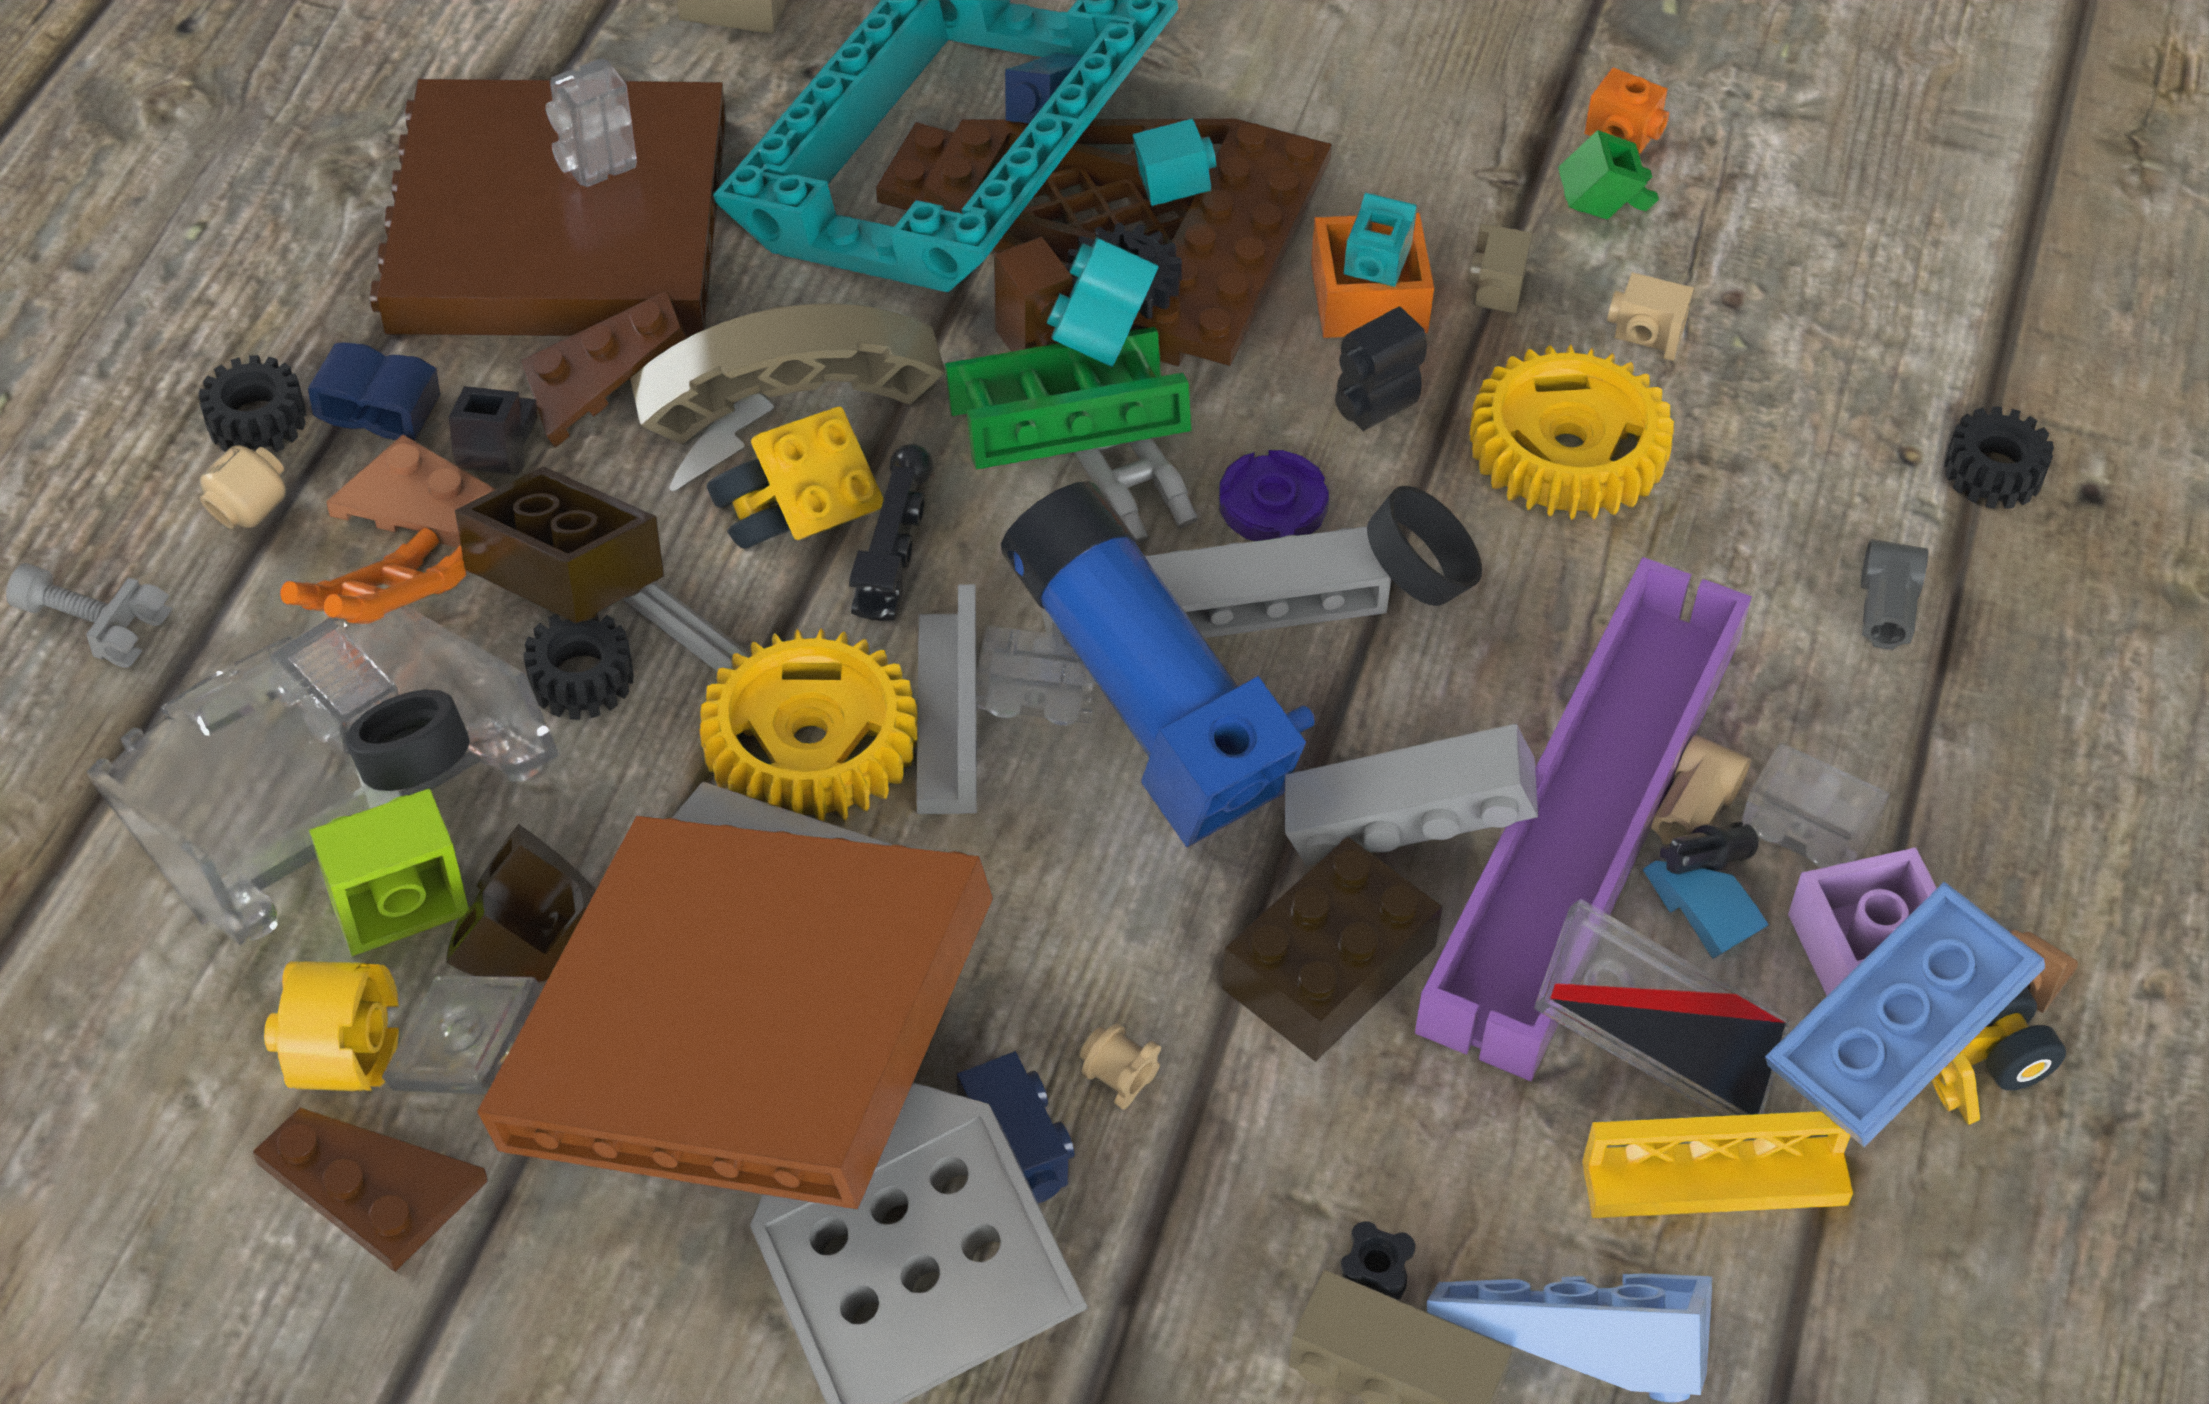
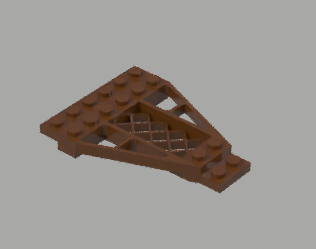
M1236 118L1193 119L1201 138L1209 136L1212 144H1222L1216 155L1217 166L1209 169L1211 191L1151 206L1139 176L1135 146L1129 154L1120 155L1083 144H1134L1133 134L1189 119H1093L1033 197L1046 194L1050 202L1033 207L1027 204L993 248V251L999 253L1043 237L1060 261L1068 263L1067 253L1069 249H1078V238L1080 236L1093 240L1095 239V228L1097 227L1112 233L1115 232L1116 223H1122L1125 226L1142 220L1146 226L1144 235L1149 237L1153 233L1160 231L1163 233V245L1169 243L1176 245V257L1181 258L1182 278L1180 280L1179 295L1170 296V307L1165 310L1154 305L1152 307V318L1150 319L1145 318L1138 312L1130 331L1156 327L1158 331L1160 362L1179 367L1185 354L1231 366L1330 162L1332 144ZM962 119L955 132L915 122L876 186L877 202L908 211L912 204L918 200L941 205L944 210L962 214L961 209L1030 123L1006 121V119ZM1078 184L1083 192L1063 197L1059 191ZM1126 197L1131 205L1111 210L1107 204ZM1094 207L1099 214L1078 221L1074 213ZM1174 210L1179 216L1177 219L1161 224L1156 218L1158 215ZM1061 217L1065 224L1051 220Z

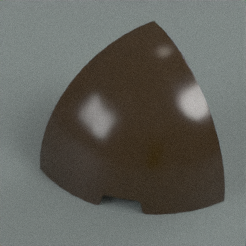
M518 824L479 879L477 887L480 891L475 898V902L465 915L457 921L449 942L446 963L460 971L490 981L523 984L547 981L596 889L556 851Z

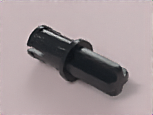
M1740 821L1723 827L1705 824L1696 827L1689 835L1673 838L1671 843L1663 845L1660 857L1667 860V870L1673 874H1681L1702 868L1719 871L1728 862L1752 858L1758 849V836L1751 825L1745 824L1742 826L1743 822Z

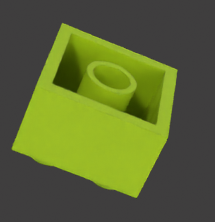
M430 788L411 795L398 796L388 803L350 816L337 817L327 824L309 830L332 906L352 956L459 919L469 910L453 843Z

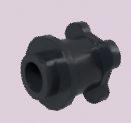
M1369 1221L1356 1224L1351 1232V1240L1353 1242L1351 1252L1344 1256L1341 1261L1342 1277L1400 1301L1407 1287L1408 1275L1404 1266L1406 1261L1410 1260L1415 1254L1416 1245L1413 1238L1404 1232L1391 1234L1378 1230L1376 1225Z

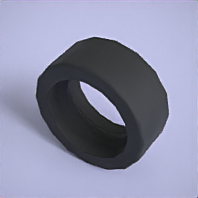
M426 689L403 693L379 703L360 716L351 725L345 737L347 748L363 783L374 790L381 791L412 788L436 778L452 768L465 755L470 744L468 732L452 696L441 690Z

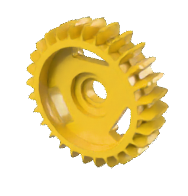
M1572 344L1567 347L1566 353H1556L1553 347L1548 345L1545 349V354L1542 356L1536 354L1532 349H1528L1525 353L1524 361L1515 356H1510L1505 368L1501 366L1494 367L1491 378L1483 380L1472 408L1469 430L1470 442H1472V457L1479 460L1480 474L1492 475L1491 485L1493 489L1507 486L1508 501H1513L1521 496L1527 499L1526 508L1528 511L1536 504L1547 507L1549 517L1553 515L1555 509L1568 511L1571 520L1575 518L1577 511H1587L1591 519L1594 520L1598 516L1599 508L1603 507L1611 515H1616L1620 503L1628 507H1634L1639 495L1643 497L1649 496L1653 485L1659 483L1664 474L1673 445L1674 421L1670 418V404L1662 401L1661 388H1649V374L1645 373L1634 376L1633 363L1629 362L1622 367L1615 364L1614 353H1611L1606 359L1595 356L1593 347L1587 354H1580L1574 352ZM1629 433L1634 434L1638 442L1636 447L1624 457L1611 461L1620 440L1626 439ZM1561 434H1572L1579 437L1583 444L1577 447H1567L1560 444L1555 437Z
M797 628L794 640L782 642L774 633L772 636V646L764 649L758 643L752 642L750 646L751 657L747 658L734 653L732 669L718 668L717 684L707 686L706 702L701 704V729H699L705 763L708 766V770L714 772L718 787L728 788L730 791L749 798H754L769 805H775L802 815H815L817 820L823 822L825 821L826 813L837 811L842 819L846 821L849 806L856 804L862 810L868 812L870 807L869 795L872 794L881 799H887L889 792L888 782L901 784L904 775L903 768L912 766L913 749L917 747L918 710L913 698L910 681L903 679L899 664L893 663L888 665L885 650H878L870 654L869 644L866 639H862L854 646L848 645V637L845 632H842L835 641L827 640L822 628L818 631L816 638L804 639L801 631ZM807 726H816L826 732L825 737L816 743H802L794 735L798 730ZM742 732L747 736L754 735L772 764L764 763L751 755L741 745L735 735ZM865 735L877 736L862 753L845 762Z

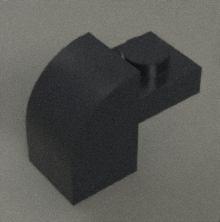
M464 386L449 415L452 453L457 467L464 470L510 475L520 474L525 466L523 447L537 420L536 399L519 397V392Z

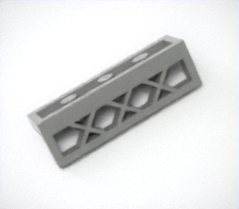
M975 584L958 585V614H919L917 814L977 813V626Z

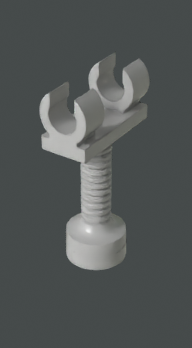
M23 563L15 569L9 579L6 590L7 602L15 608L30 613H37L44 606L93 622L94 624L86 634L93 657L101 660L105 657L111 663L124 668L132 666L142 652V649L133 647L139 637L129 629H126L132 619L136 616L149 625L159 626L173 609L164 605L169 595L151 584L139 585L138 580L128 577L110 603L107 604L53 585V577L50 571L29 563Z

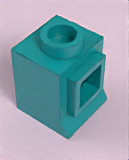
M1365 193L1360 211L1347 240L1344 275L1396 287L1412 246L1417 205ZM1372 222L1394 227L1391 236L1372 232Z

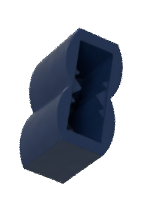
M346 342L334 344L308 387L313 416L338 427L349 429L365 428L376 435L392 440H397L402 435L415 440L441 395L437 369L423 359L405 355L385 356L368 345Z

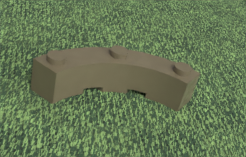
M833 303L804 304L787 307L776 306L765 311L747 314L722 322L670 347L646 364L630 380L640 426L683 445L714 421L735 411L734 402L760 392L766 396L775 397L793 392L817 390L826 381L851 382L853 390L879 394L911 405L946 372L932 326L884 309Z

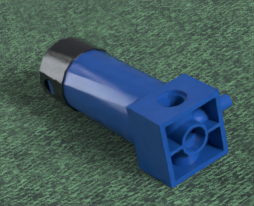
M1090 481L1072 483L1040 499L1021 514L1006 531L1001 542L1002 554L1039 607L1045 609L1148 755L1149 759L1141 783L1186 848L1284 794L1285 775L1293 773L1306 744L1300 733L1314 726L1315 717L1308 707L1301 705L1286 714L1259 676L1238 687L1138 548L1136 538L1096 484Z

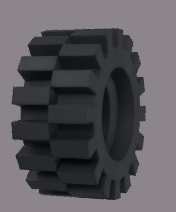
M249 355L248 364H241L240 357L230 360L232 368L229 370L222 364L214 369L216 378L207 375L203 381L205 389H199V404L210 438L215 445L220 443L221 450L226 452L233 446L241 445L256 451L259 447L265 448L272 445L275 452L284 449L282 439L285 438L293 443L298 438L296 429H304L306 424L304 416H307L299 381L296 374H292L291 367L286 363L279 366L276 358L268 356L265 363L261 364L259 355ZM250 402H269L264 407L253 411H237L238 408Z
M1992 406L1990 415H1987L1983 407L1975 409L1972 417L1967 413L1961 418L1960 424L1956 425L1945 457L1944 467H1947L1945 475L1948 481L1955 480L1953 488L1959 494L1966 489L1969 490L1967 500L1975 504L1979 497L1987 499L1985 507L1995 509L1998 501L2003 502L2005 509L2014 508L2017 500L2022 506L2030 502L2032 495L2036 497L2040 492L2053 457L2051 455L2054 449L2053 441H2047L2049 433L2045 427L2035 430L2037 420L2029 416L2025 421L2019 419L2021 411L2011 409L2009 416L2002 415V407ZM1982 452L2000 453L2009 457L2015 463L1997 462L1988 458Z
M554 614L548 617L550 628L539 623L533 629L535 638L527 637L525 642L526 652H523L532 697L536 696L537 704L542 709L550 705L551 714L557 717H561L564 710L568 709L571 720H580L581 710L589 709L590 717L594 718L601 716L600 705L604 704L611 711L618 706L616 695L623 699L626 698L630 692L628 683L633 684V665L626 632L621 625L615 626L614 618L606 614L599 622L597 614L589 620L574 623L568 619L561 621L559 615ZM577 656H591L601 660L596 666L583 672H565L557 668L564 661Z

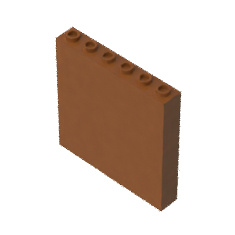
M636 816L477 1110L498 1152L858 1210L993 900L980 857L957 851L941 852L908 848L897 844L881 845L850 841L844 838L830 839L796 835L786 831L771 832L737 828L726 824L711 825L686 822L675 818L660 819Z

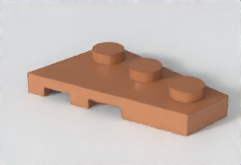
M402 435L328 499L326 503L331 517L349 521L352 515L375 520L376 528L395 533L399 527L415 531L428 528L437 535L440 544L458 548L461 544L455 510L496 489Z

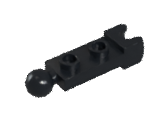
M917 444L903 445L896 449L891 456V476L869 551L858 550L849 580V587L856 588L851 614L861 618L893 621L897 617L903 595L902 568L909 567L913 550V535L909 533L912 525H921L924 514L925 494L917 492L916 487L927 482L933 471V460L930 453L924 447Z

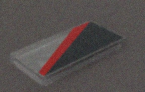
M1581 898L1569 907L1534 1009L1719 1116L1764 1113L1776 1073L1767 1065L1765 1056L1787 1036L1791 1021Z

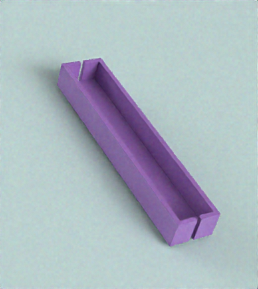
M1642 557L1535 768L1538 818L1515 822L1505 827L1421 993L1415 1034L1466 1055L1471 1045L1481 1049L1480 1061L1532 1081L1566 1010L1565 1007L1550 999L1555 983L1578 984L1651 830L1654 815L1671 788L1682 755L1692 737L1697 733L1740 642L1752 596L1702 579L1698 587L1690 623L1680 619L1692 574Z

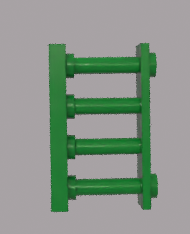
M1156 327L1129 331L1113 367L1061 343L945 363L950 413L952 416L967 414L971 458L976 470L1192 431L1189 382L1183 372L1161 376L1158 331Z

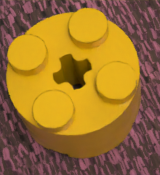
M288 962L283 971V991L278 1013H271L268 1016L264 1030L267 1050L278 1052L286 1086L288 1088L334 1091H372L371 1087H381L386 1082L393 1067L399 1036V1028L387 1027V1007H399L396 985L389 969L385 965L357 962Z

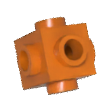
M1613 67L1591 95L1584 134L1592 136L1599 130L1634 142L1640 155L1651 139L1658 140L1666 128L1669 112L1664 110L1668 89Z

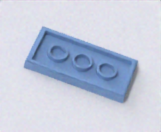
M1943 882L1765 1056L1767 1065L1853 1139L1865 1147L2045 969L2044 958L1950 885Z

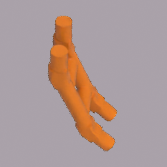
M422 528L407 544L403 543L394 553L386 555L381 561L331 581L324 580L319 583L287 581L281 588L280 596L286 604L302 606L306 610L325 611L327 616L345 619L349 623L370 624L383 618L386 613L434 593L441 594L454 588L466 576L461 545L450 556H445L437 565L428 568L425 573L417 571L424 563L423 559L439 544V538L432 530ZM382 584H385V585H388V586H391V587H388V588H386V589H382V588H379V587H377V586H380V585H382Z

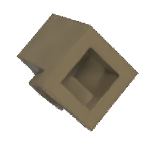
M1480 224L1476 252H1474L1469 276V283L1478 284L1475 306L1517 313L1527 269L1532 232Z

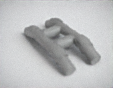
M1152 438L1128 442L1140 460L1114 470L1110 468L1100 452L1117 445L1074 452L1094 484L1100 488L1136 538V545L1146 541L1149 536L1138 515L1139 510L1127 489L1131 486L1153 479V484L1158 489L1165 505H1168L1178 528L1187 527L1198 520V516L1187 495L1188 490L1180 474L1173 465L1169 464Z

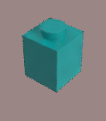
M1193 119L1133 134L1138 172L1151 206L1211 191L1209 169L1217 166L1215 152L1210 137H1200Z

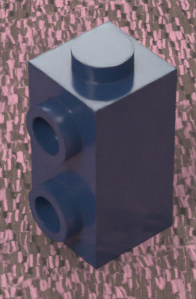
M1054 53L1005 69L1006 121L1030 123L1083 56Z
M1016 1051L957 1073V1095L990 1105L1003 1128L1037 1202L1042 1203L1049 1200L1062 1187L1067 1186L1068 1160L1075 1156L1074 1147L1064 1124L1061 1121L1053 1124L1045 1109L1048 1106V1098L1038 1073L1035 1070L1027 1073Z

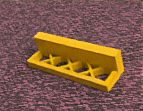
M1822 1111L1592 1122L1582 1160L1592 1218L1848 1206L1853 1190L1844 1152L1850 1135ZM1811 1135H1828L1827 1137L1807 1138ZM1747 1138H1757L1754 1140L1743 1141ZM1693 1141L1688 1144H1679L1681 1142ZM1625 1144H1630V1145H1628V1146H1626V1147H1607V1148H1606L1607 1145H1625Z

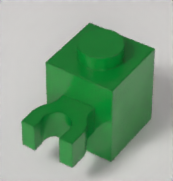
M1599 130L1590 136L1558 167L1568 206L1579 212H1585L1608 220L1627 202L1634 208L1646 212L1659 200L1656 191L1648 190L1644 187L1652 178V173L1650 169L1642 166L1636 143Z

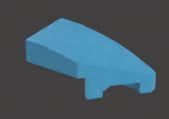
M1657 860L1643 869L1668 911L1671 913L1681 908L1712 959L1769 925L1750 896L1731 874L1703 868L1681 874H1673L1667 870V862Z

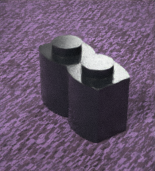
M1400 306L1349 332L1342 341L1341 355L1339 357L1342 374L1338 379L1335 401L1342 416L1349 421H1353L1363 431L1415 404L1421 395L1422 380L1419 366L1423 364L1426 357V335L1424 328Z

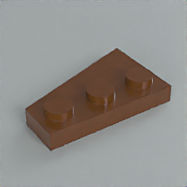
M667 291L521 360L533 398L536 399L537 409L546 436L555 448L570 437L566 430L587 412L593 417L609 405L606 400L609 394L627 380L631 381L630 378L656 356L687 339L676 306Z
M301 1107L252 1151L257 1165L394 1272L488 1182L486 1171L483 1167Z

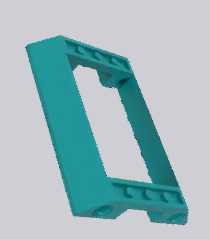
M881 0L713 194L715 202L771 253L948 293L986 259L1178 11V1L1077 0L1068 12H1058L1030 7L1026 4L1010 3V0ZM948 40L1037 57H1045L1054 53L1083 56L961 209L962 214L944 210L941 205L918 200L912 204L895 227L836 214L828 184Z

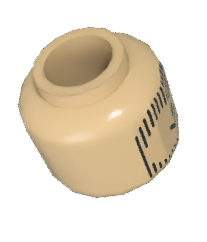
M241 445L233 446L201 476V488L204 494L200 496V501L206 510L227 528L234 529L237 525L244 528L255 527L285 497L286 487L280 477L284 467L271 452L263 447L253 451Z

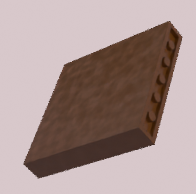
M418 79L414 100H407L405 118L408 134H401L399 138L401 170H394L392 174L394 206H387L385 210L387 243H380L378 247L380 280H373L370 289L371 308L373 312H380L385 334L572 336L664 291H667L673 300L687 337L705 330L718 209L713 194L720 187L727 122L723 82Z

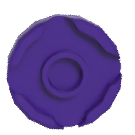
M1269 450L1268 455L1254 457L1255 452L1241 456L1227 467L1219 483V511L1227 525L1243 538L1252 541L1282 538L1288 535L1312 534L1321 526L1328 512L1329 491L1324 483L1325 477L1319 467L1305 457L1284 450Z

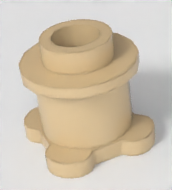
M1115 1023L1107 1030L1099 1027L1093 1031L1080 1051V1058L1084 1061L1082 1067L1083 1076L1091 1080L1098 1078L1118 1092L1114 1104L1124 1110L1133 1102L1142 1088L1149 1084L1157 1074L1160 1067L1157 1057L1161 1046L1154 1041H1150L1144 1047H1141L1125 1036L1126 1030L1124 1026Z

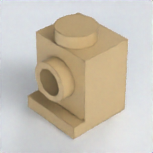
M1632 272L1625 293L1615 291L1611 301L1607 322L1617 324L1614 338L1665 351L1664 359L1674 361L1686 326L1694 288Z

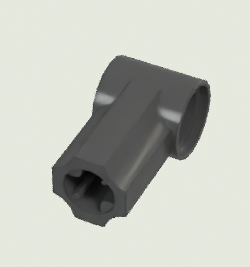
M1876 539L1869 540L1861 575V589H1866L1862 635L1867 637L1874 647L1893 650L1899 645L1911 644L1915 632L1917 600L1921 594L1926 575L1928 548Z

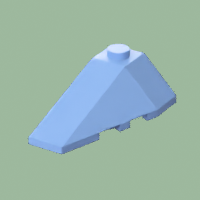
M1649 1273L1623 1274V1285L1615 1288H1597L1595 1285L1586 1283L1584 1276L1562 1277L1561 1282L1546 1285L1544 1291H1531L1530 1283L1519 1279L1438 1282L1427 1300V1313L1624 1389L1649 1392V1397L1654 1400L1680 1402L1689 1399L1690 1394L1701 1395L1707 1375L1712 1276Z

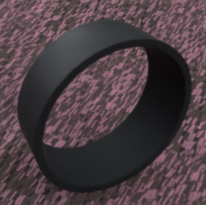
M1412 486L1397 487L1368 521V540L1378 562L1402 590L1418 601L1428 605L1440 606L1479 583L1482 576V564L1472 538L1455 515L1440 501L1425 491ZM1398 522L1409 528L1424 541L1437 558L1445 576L1434 570L1417 554L1405 538Z

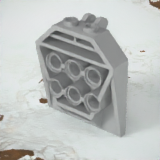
M912 1084L858 1210L763 1194L750 1224L826 1404H903L1088 1309L1003 1128L990 1105L924 1085ZM959 1175L968 1176L967 1182L959 1191L952 1194H942V1188L952 1177ZM900 1205L908 1206L906 1214L897 1223L890 1225L882 1224L883 1218L893 1207ZM848 1236L847 1243L843 1249L836 1254L823 1255L824 1248L834 1237ZM991 1241L1000 1242L999 1250L991 1259L983 1262L973 1261V1256L980 1246ZM930 1272L940 1273L937 1283L929 1291L913 1293L914 1285L921 1276ZM868 1303H879L878 1311L872 1319L863 1324H853L854 1315L858 1309Z

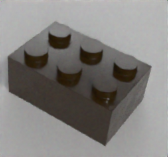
M544 466L455 510L466 571L574 623L595 617L602 609L623 598L638 594L645 586L664 577L655 515Z
M1347 836L1225 947L1222 989L1316 1062L1436 947L1442 905Z

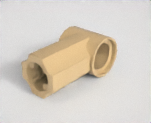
M1695 734L1682 755L1676 769L1674 783L1653 818L1651 829L1659 835L1664 845L1669 844L1673 838L1689 835L1696 827L1701 825H1713L1723 805L1729 807L1736 798L1749 770L1751 759Z

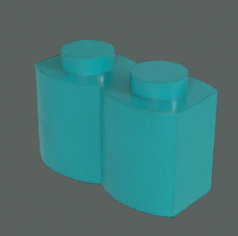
M1096 237L1092 247L1083 243L1069 272L1078 277L1069 297L1059 294L1047 320V324L1055 327L1051 336L1052 340L1113 367L1159 266L1099 237Z

